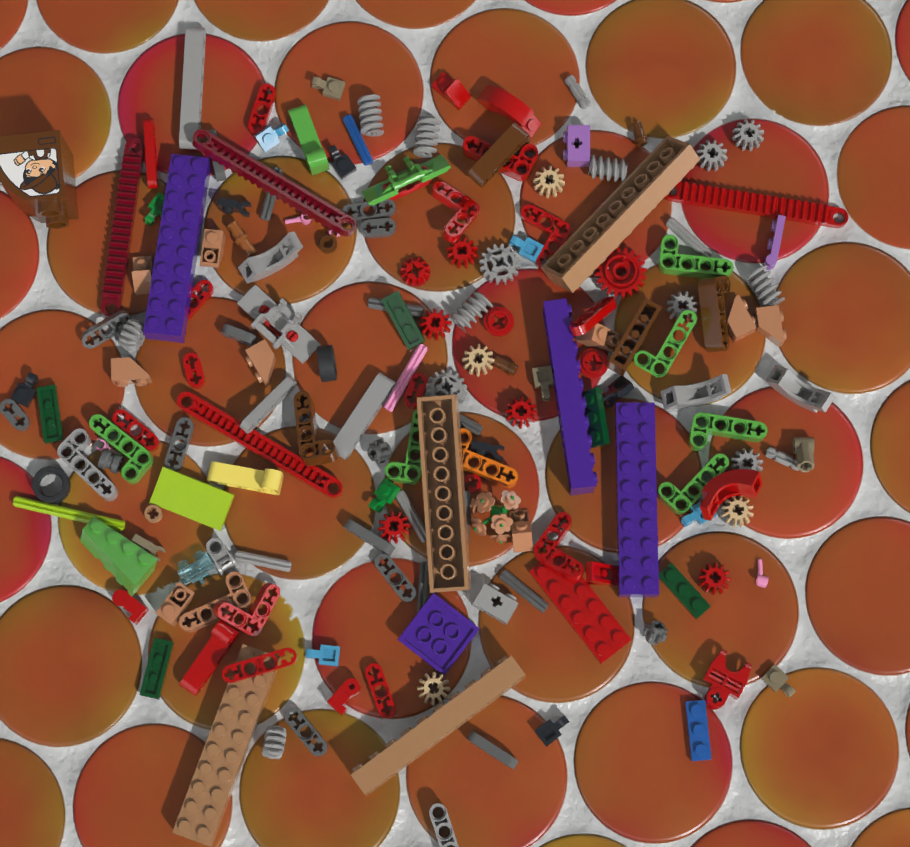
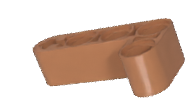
M235 571L230 572L225 580L230 594L183 614L179 619V626L184 631L192 633L220 621L221 619L217 618L213 613V607L218 601L228 602L241 610L250 607L252 596L242 575ZM233 577L240 578V583L237 586L230 584ZM240 595H247L248 600L246 603H238ZM206 610L212 612L211 618L208 620L202 618V614ZM195 615H197V617H198V619L201 621V623H199L198 621H194V620L197 619V618L195 617ZM187 619L193 621L191 622V627L185 625Z

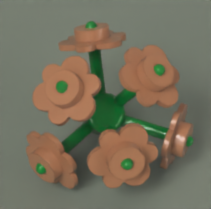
M504 490L501 493L500 502L504 505H494L495 499L490 492H481L479 495L477 494L476 499L472 498L470 502L472 515H475L476 509L479 513L491 511V516L482 522L474 516L471 518V526L475 533L480 536L487 535L485 524L492 520L491 528L495 529L498 535H490L491 539H495V542L503 543L507 542V538H511L510 534L504 535L503 533L504 531L509 532L510 526L513 524V519L507 517V512L512 508L516 510L521 503L520 497L516 496L514 491Z

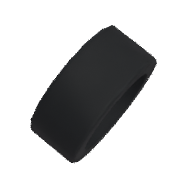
M318 346L317 359L321 381H336L337 369L333 346Z
M54 466L41 468L32 480L34 494L45 503H60L67 498L70 492L71 483L69 477L63 470ZM55 474L62 480V489L55 496H47L41 491L40 483L46 475Z

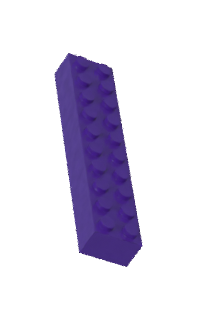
M171 154L143 330L146 339L184 343L211 172L209 158Z
M566 298L544 301L542 313L570 496L593 493L594 488L597 487L598 478L597 473L593 472L592 469L594 468L595 459L594 453H590L592 439L591 434H587L589 427L588 415L584 416L586 400L585 396L581 397L583 381L582 378H578L581 369L579 359L576 360L575 358L578 352L577 342L573 341L574 336H572L569 327L572 315L571 304H567Z
M655 402L616 403L615 456L618 597H658Z

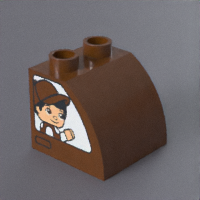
M60 130L0 137V183L12 201L34 220L46 223L48 228H64L69 225V220L79 219L74 158Z

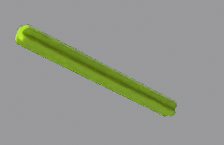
M15 496L13 499V506L87 524L95 517L113 530L122 532L125 528V522L122 520Z

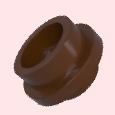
M332 235L321 237L318 243L320 250L326 254L333 253L337 248L336 238ZM327 242L332 244L330 247H325Z

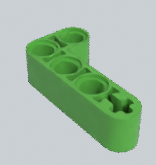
M306 104L289 109L288 113L311 175L330 170L326 154L320 144Z
M666 235L662 239L658 268L663 274L696 278L731 276L734 267L730 260L678 254L679 243L674 235ZM670 242L674 245V248L669 249L664 244ZM663 261H670L672 266L666 267ZM682 263H689L691 265V268H683ZM706 264L710 270L704 271L700 266Z
M692 310L683 311L657 356L646 350H641L634 356L635 364L656 377L666 375L697 322L696 313ZM691 313L693 322L687 323L686 327H689L687 331L685 328L678 326L680 322L683 325L685 322L684 315ZM676 330H682L684 333V338L681 341L674 338L673 334ZM667 346L674 349L675 353L672 357H667L664 354V349ZM642 353L648 356L646 364H641L638 361V356ZM657 363H662L665 367V371L662 374L655 372L654 367Z
M417 410L412 415L405 463L390 462L385 467L386 478L391 482L416 485L421 481V457L418 460H413L410 457L413 452L420 453V441L413 439V436L419 433ZM392 468L399 470V474L396 476H390L388 472ZM410 471L418 473L415 479H410L407 475Z
M699 412L693 417L691 422L688 445L693 451H701L707 443L708 435L760 442L767 435V426L758 421ZM703 419L705 426H698L696 420ZM715 423H723L724 429H717L715 427ZM740 425L743 428V432L737 433L734 430V426ZM756 429H759L761 433L759 436L756 435ZM695 437L701 438L702 441H703V444H702V445H696V444H694L693 438H695Z
M100 414L93 415L89 420L90 428L129 459L121 470L122 477L129 484L138 483L152 466V455ZM96 423H102L106 428L105 431L101 427L96 426ZM113 432H118V437L115 440H110V435ZM127 444H133L131 451H124V447ZM142 455L148 456V460L145 463L139 462V458ZM130 470L136 471L133 478H127V473Z
M716 454L682 491L670 482L662 483L657 490L658 499L674 514L684 515L702 496L701 490L708 483L702 479V474H709L711 479H713L717 475L724 473L729 465L728 457L724 454ZM721 460L723 462L722 466L720 465L716 469V471H714L713 468L715 467L716 463ZM695 487L698 490V495H691L688 491L689 488ZM668 488L671 491V495L664 496L661 493V489ZM682 501L686 507L680 510L676 507L675 503Z

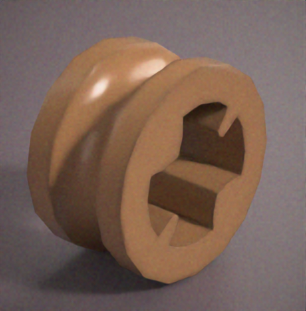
M150 505L145 509L144 515L149 522L157 523L162 519L163 512L157 505ZM153 509H156L158 513L157 517L154 516L155 519H151L149 512H153Z

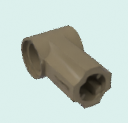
M814 437L793 438V454H796L797 469H800L801 472H809L814 469Z

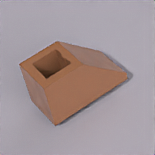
M204 229L200 266L219 268L226 240L224 231Z
M739 295L735 296L727 319L728 332L734 342L754 333L757 326L754 316H750L747 311L748 305L746 301L741 299Z
M779 305L756 308L754 311V318L757 322L756 331L776 346L781 347L784 340L787 339L786 330L782 329L781 323L784 321L783 311L779 310Z
M597 323L587 333L576 336L575 341L587 347L614 352L619 344L621 335Z
M264 339L245 350L247 354L245 359L250 367H255L257 372L254 374L259 383L263 382L267 386L271 380L276 358Z
M130 357L111 358V381L117 387H128V384L147 386V383H152L150 375Z
M528 509L509 511V517L513 519V524L510 527L514 553L533 551Z
M178 582L155 614L175 627L180 617L186 612L195 593Z

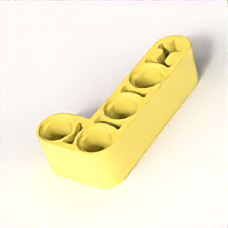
M210 462L206 481L229 487L280 495L284 475L281 471L274 469H265L263 471L225 463Z

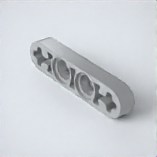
M290 376L285 378L242 421L240 428L247 434L250 433L294 390L297 382Z

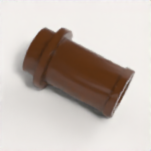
M642 122L632 123L630 127L635 138L634 144H637L638 147L645 146L648 143V136L645 135Z
M497 356L493 363V367L506 372L508 376H514L518 369L516 362L511 363L500 356Z

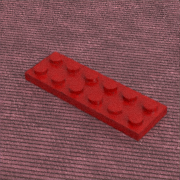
M561 557L553 559V563L556 565H561L564 562ZM541 562L529 571L530 575L600 664L632 640L583 577L577 581L570 580ZM572 569L573 574L578 572L577 569Z

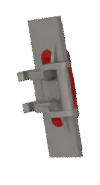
M254 285L237 302L254 319L251 327L253 329L256 328L266 337L275 349L282 345L303 364L321 344L298 324L302 320V315L298 312L295 314L287 307V302L283 298L277 305L257 285ZM263 323H265L266 326H267L270 330H272L279 338H277L275 335H273V334L263 325Z

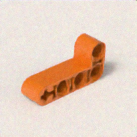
M465 428L460 429L461 435H466L469 438L467 442H461L463 470L503 487H514L518 480L516 470L469 451L472 442L471 432ZM471 459H476L479 465L473 468L469 466L468 462ZM490 466L495 467L497 470L493 475L486 472V469ZM500 470H503V471H502V475H501V477H500V479H499L498 477H499V474H500ZM509 474H511V475H512V479H510L509 482L506 481V477H505V476L508 477Z

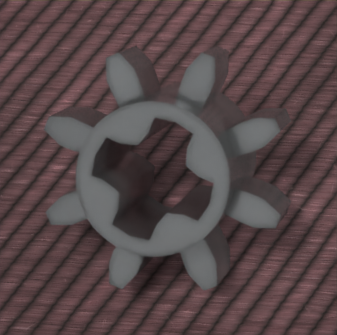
M382 439L374 440V443L369 444L370 447L367 453L371 461L376 460V463L380 464L390 459L391 447L387 442L383 443Z
M654 620L651 624L646 623L643 629V636H645L648 643L657 645L660 641L665 642L668 629H665V625L661 621Z

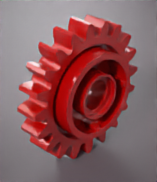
M617 247L616 252L612 251L606 260L595 269L599 272H596L594 277L600 278L596 284H603L601 291L607 289V296L614 293V299H616L618 294H620L621 298L624 299L626 293L629 297H632V291L638 293V287L643 288L644 283L642 281H645L647 277L643 274L647 272V268H641L644 266L645 261L639 262L641 255L633 256L635 250L627 253V247L624 248L623 252ZM623 270L626 274L618 276L616 271Z

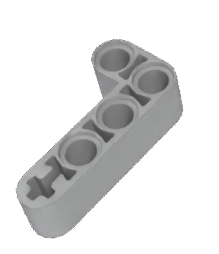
M84 429L74 430L59 445L57 449L59 457L104 500H115L118 496L117 487L82 455L91 444L90 435ZM85 435V440L77 443L78 436ZM66 449H72V453L69 456H63ZM84 461L85 467L80 470L77 469V464ZM94 474H98V481L94 483L91 482V476ZM104 484L112 491L111 494L106 493L101 486Z

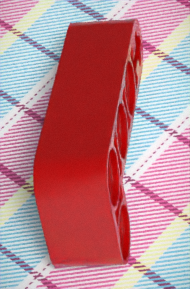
M468 136L463 140V153L466 157L477 162L492 145L474 136ZM534 144L524 145L518 157L513 155L509 159V164L503 166L498 172L520 182L527 180L537 162L538 148ZM532 152L534 156L529 158L525 156V153ZM524 168L526 172L521 174L517 172V169Z
M222 620L215 625L211 632L212 637L179 684V686L194 696L199 694L239 636V632Z

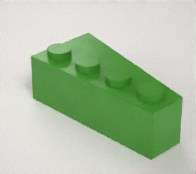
M95 517L82 529L80 542L96 559H99L104 564L103 567L116 577V581L123 585L132 597L155 571L157 558Z

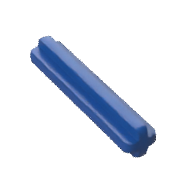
M352 115L343 117V122L365 166L372 164L373 158Z

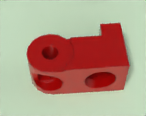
M123 589L116 590L112 595L114 604L130 612L131 616L128 619L136 625L149 611V609Z
M355 678L347 679L327 701L341 716L347 712V708L344 707L346 703L360 692L361 687L358 680Z

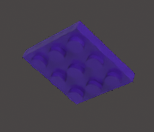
M432 593L397 640L445 676L480 628L435 593Z

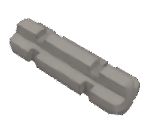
M570 75L565 79L566 85L570 87L573 96L579 101L580 107L582 109L588 108L591 104L590 100L585 96L586 94L579 83H576L575 77Z
M768 447L765 453L767 458L775 459L774 461L787 467L791 466L796 471L800 470L797 469V461L792 456L781 451L777 452L775 448Z

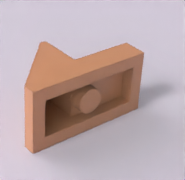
M152 256L133 257L132 279L135 295H148L150 292L153 273Z

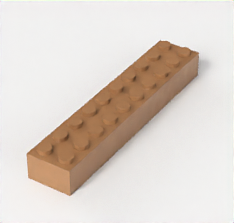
M667 136L541 267L550 281L572 293L577 290L593 274L594 270L606 260L612 251L631 234L634 228L656 208L657 204L698 163L700 159L689 143Z
M458 396L418 397L417 412L430 593L472 590Z
M242 644L236 663L267 654V652ZM276 656L277 659H278V666H279V665H280V661H281L282 659L279 658L278 656ZM267 657L263 663L266 668H272L275 661L272 657ZM248 663L244 669L247 674H252L256 667L253 663ZM241 665L237 666L239 671H232V674L230 676L231 680L234 679L233 675L238 673L240 674V677L244 676L241 672ZM278 670L240 682L227 684L172 833L210 847L213 846Z
M512 655L509 658L504 656L497 661V667L493 670L489 667L480 674L481 678L478 681L473 679L465 685L466 690L462 693L457 691L451 695L447 704L443 705L441 703L436 706L431 716L427 717L425 715L417 721L418 725L416 727L405 729L401 733L402 737L400 739L389 741L384 745L386 749L381 753L376 751L369 756L370 761L365 765L360 763L352 769L354 773L351 776L364 795H369L522 681L526 674Z

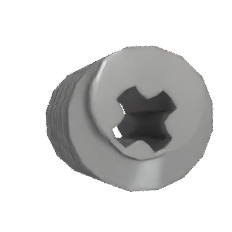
M366 95L357 101L360 113L359 119L361 120L360 126L362 127L360 131L365 136L375 137L384 134L383 130H378L383 127V123H378L383 120L382 116H377L382 113L381 109H377L381 106V102H377V100L381 99L379 95Z
M421 116L417 121L418 127L416 128L417 135H415L416 142L414 143L415 149L413 154L422 158H431V153L437 152V149L432 146L438 145V142L433 139L439 138V135L434 132L440 131V128L435 125H440L441 121L433 117Z
M592 155L588 175L591 173L592 179H595L596 175L599 174L600 180L606 175L607 181H610L613 176L614 182H617L620 177L623 182L626 179L628 164L625 165L624 159L618 164L617 158H614L613 162L610 163L609 157L603 162L602 156H599L596 161L595 155Z
M767 266L756 269L747 278L748 281H753L751 287L756 288L755 294H760L758 300L763 301L762 307L775 306L785 300V297H778L782 291H775L778 284H771L775 278H768L771 271H764Z
M474 292L473 297L467 298L468 303H462L463 308L458 307L456 309L457 313H451L454 323L465 333V326L470 329L472 328L470 321L477 323L475 316L482 318L481 311L488 312L486 306L494 307L482 293Z

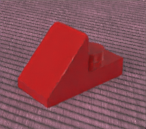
M444 72L431 85L432 89L458 110L471 98V95L458 79L454 81Z
M593 561L586 562V582L589 585H618V566Z

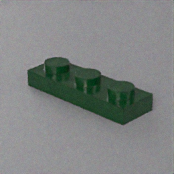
M399 290L381 299L408 350L425 341Z
M57 386L38 387L37 395L44 443L63 442L64 434Z
M595 387L582 392L586 400L585 413L589 419L588 432L591 434L592 439L591 448L610 444L601 388Z
M673 563L669 564L659 573L660 581L695 620L711 607Z
M154 637L140 696L160 700L174 642Z

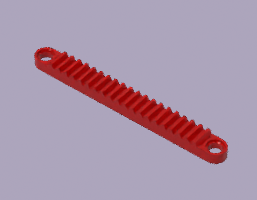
M688 182L677 183L674 187L676 194L664 197L665 200L670 202L777 219L778 215L786 216L785 220L831 228L844 227L849 218L845 209L828 204L801 202L800 200H792L790 198L770 197V195L764 196L753 192L733 191L732 189L727 190L716 186H703L702 184L696 185L695 183L689 184ZM841 214L844 220L838 223L833 219V216Z
M182 392L178 395V407L194 419L216 430L218 433L327 497L333 499L340 497L342 494L343 485L337 478L316 466L306 465L301 457L254 429L247 434L240 428L242 422L193 393ZM185 397L192 399V403L188 407L183 406L181 403ZM330 484H337L339 490L336 493H330L328 491Z

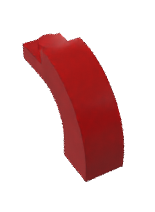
M487 85L477 98L489 112H496L509 119L512 123L516 122L530 134V138H532L542 124L533 115L534 111L511 93L499 87Z
M736 469L721 473L711 479L701 490L704 498L700 503L703 518L711 521L720 504L730 497L746 496L756 498L763 485L760 472L750 469Z

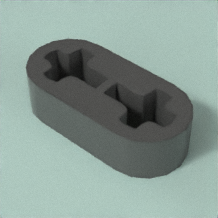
M390 218L369 219L362 222L360 231L365 238L389 237L395 233L396 224ZM387 223L391 226L390 231H386L385 228L381 227H385ZM367 225H370L371 228H377L372 229L371 233H367V230H364L367 228Z
M224 324L220 332L223 336L248 346H253L257 339L255 335L228 324Z
M5 399L1 402L0 411L16 430L26 431L31 423L23 410L11 399ZM5 406H12L11 408L15 413L11 414L9 411H6ZM17 416L22 420L25 419L23 421L25 423L24 426L18 425V421L15 419Z

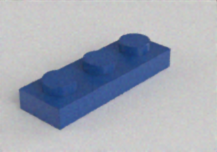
M705 700L686 701L685 708L691 761L711 760Z

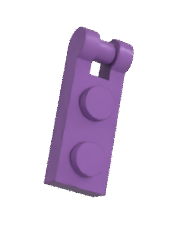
M778 215L776 221H772L770 231L773 232V237L769 238L767 245L770 253L764 262V266H767L766 270H772L777 263L786 216Z

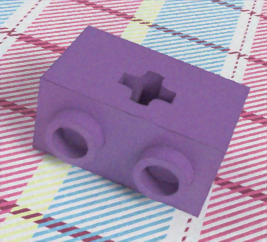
M568 125L567 132H563V143H567V149H563V161H567V167H589L590 125Z

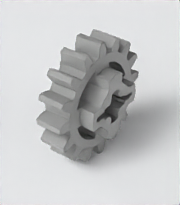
M494 244L492 250L487 247V254L482 253L483 259L480 260L479 264L484 266L480 267V272H485L483 277H489V283L495 280L496 285H499L500 281L506 285L507 279L511 282L513 281L512 275L518 276V271L515 269H520V264H517L520 261V257H515L517 254L516 250L510 252L511 246L505 249L504 244H501L500 248H497L496 244ZM508 257L511 259L513 266L508 263ZM503 262V265L497 267V264ZM487 263H489V265L492 266L491 272L488 269Z
M442 370L440 375L435 372L434 378L429 377V383L426 384V396L458 394V402L463 404L464 398L467 395L465 391L467 385L463 384L464 378L458 379L459 373L452 375V370H449L448 374H446Z

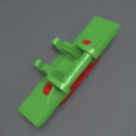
M442 154L420 165L414 164L412 160L410 161L409 156L403 158L407 167L406 170L396 174L390 165L386 166L385 170L388 179L361 191L367 203L372 206L387 199L394 201L429 185L432 178L447 172L451 166Z

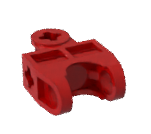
M724 649L710 664L702 679L703 682L710 685L704 700L706 706L712 710L721 708L728 696L736 700L740 697L752 664L746 662L744 667L738 672L729 671L725 664V656L728 651ZM716 694V695H718V698H717V699H718L719 701H717L716 703H713V702H712V701H713V698H712V697Z

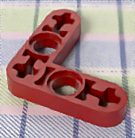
M436 181L432 186L431 195L457 212L445 226L443 237L448 242H456L477 218L480 206L447 183ZM451 198H457L460 202L455 203ZM457 219H463L466 224H460Z
M528 204L521 209L522 220L550 235L536 261L537 268L544 272L541 269L542 262L540 260L544 261L547 254L551 257L556 252L551 251L548 245L551 242H556L560 248L568 240L571 227L567 222L534 205ZM529 210H532V215L536 217L538 214H540L537 222H534L535 217L531 215L529 216V218L526 217L525 211L529 212ZM549 218L551 224L548 227H544L540 223L541 219ZM554 222H556L557 228L554 227V231H552L551 229L554 226ZM565 227L567 233L559 234V229Z
M560 512L554 517L534 545L533 554L541 563L570 580L577 581L584 574L582 563L557 549V546L572 526L571 516L566 512ZM566 519V523H563L559 530L560 520ZM549 533H556L558 538L556 540H549L547 535ZM546 543L545 553L539 554V550H543ZM561 557L564 562L561 565H556L553 563V559ZM578 568V572L573 574L572 569Z
M265 583L261 587L248 613L225 601L216 602L213 607V613L217 618L250 636H256L261 632L280 596V588L273 583ZM269 589L273 591L271 595L268 593ZM264 604V612L258 614V607ZM223 607L230 613L227 615L225 613H222V611L220 610ZM240 613L241 620L235 624L234 617ZM246 623L253 624L254 629H251Z

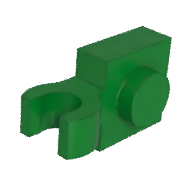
M161 192L148 205V209L151 211L144 221L148 226H151L158 216L162 217L165 195Z
M384 478L374 492L377 497L372 499L368 506L380 513L386 502L391 505L401 488Z

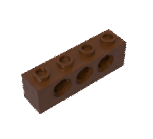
M647 298L644 299L609 359L606 368L624 376L635 354L660 314L662 308L660 305Z

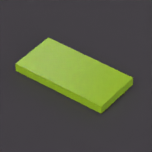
M164 466L149 503L221 531L235 494Z

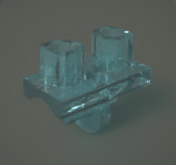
M199 551L194 555L196 562L189 565L187 560H182L177 564L179 569L177 573L184 584L190 581L193 584L199 580L203 585L205 583L204 577L209 575L208 571L216 568L210 557L206 556L203 551Z

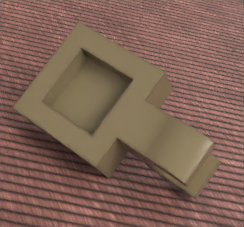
M313 77L312 88L323 90L322 95L324 97L338 101L341 100L346 82L328 77L327 81Z
M551 366L532 368L534 387L541 388L542 402L550 401L549 386H554Z
M137 534L132 539L137 546L151 552V555L157 558V562L161 561L156 557V552L162 551L165 553L166 550L163 547L156 546Z
M775 664L761 678L774 692L780 689L788 698L796 692L794 688L786 683L789 677Z

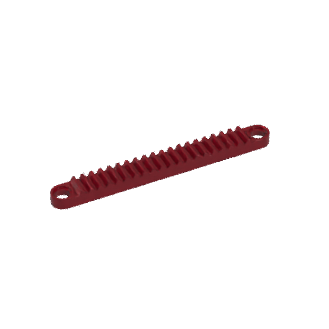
M204 129L194 132L192 145L197 150L203 152L207 158L211 157L212 161H218V164L220 166L224 165L225 169H231L232 173L236 172L239 177L243 176L244 180H249L252 185L256 184L257 188H263L264 192L268 191L271 196L275 195L277 200L281 199L284 204L288 203L289 207H295L297 212L301 211L303 215H308L309 219L313 218L316 223L320 222L323 227L327 226L329 231L333 230L347 237L354 233L356 221L351 216ZM204 137L207 141L200 143L196 138ZM348 223L351 225V229H344L341 224Z
M136 137L130 138L126 142L122 157V169L120 170V182L118 184L101 301V311L106 318L120 311L123 301L145 153L143 142ZM132 144L140 145V149L137 152L130 151ZM108 305H115L116 310L114 313L109 314L106 312Z

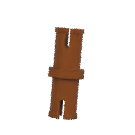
M237 221L227 226L236 239L235 243L240 245L247 258L254 256L258 252L250 242L248 234L244 233Z

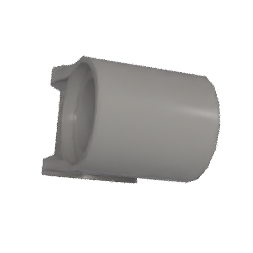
M212 538L207 542L206 549L222 576L234 566H239L220 539ZM213 543H220L221 549L218 552L211 551Z

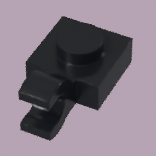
M335 145L328 148L329 154L334 159L331 166L341 180L357 170L347 154L341 156Z
M218 198V208L222 213L233 214V212L238 213L239 211L243 217H250V212L243 211L245 207L252 206L250 202Z
M29 372L25 384L19 382L10 399L29 408L37 394V391L33 388L39 377Z
M620 376L608 386L609 390L602 393L603 401H606L604 405L610 408L614 405L616 398L621 399L623 396H626L635 388L632 382L624 376Z
M472 440V452L484 457L486 454H491L495 460L502 461L503 457L497 456L496 452L498 450L504 451V446H494L489 443Z
M565 715L555 723L549 719L537 728L535 732L547 747L562 735L559 729L568 724L569 720Z

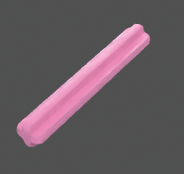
M418 344L384 404L386 410L390 412L394 410L409 384L410 378L414 375L428 350L425 345Z

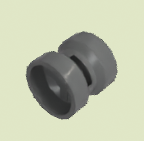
M105 449L99 459L98 467L102 469L108 468L112 473L117 474L121 469L124 457L119 454L112 455L111 451Z

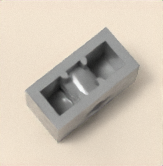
M490 583L489 586L484 584L473 602V606L507 625L518 607L517 598L509 593L506 595L499 592L500 588ZM497 598L500 599L501 606L497 605L494 607L492 599L495 601Z

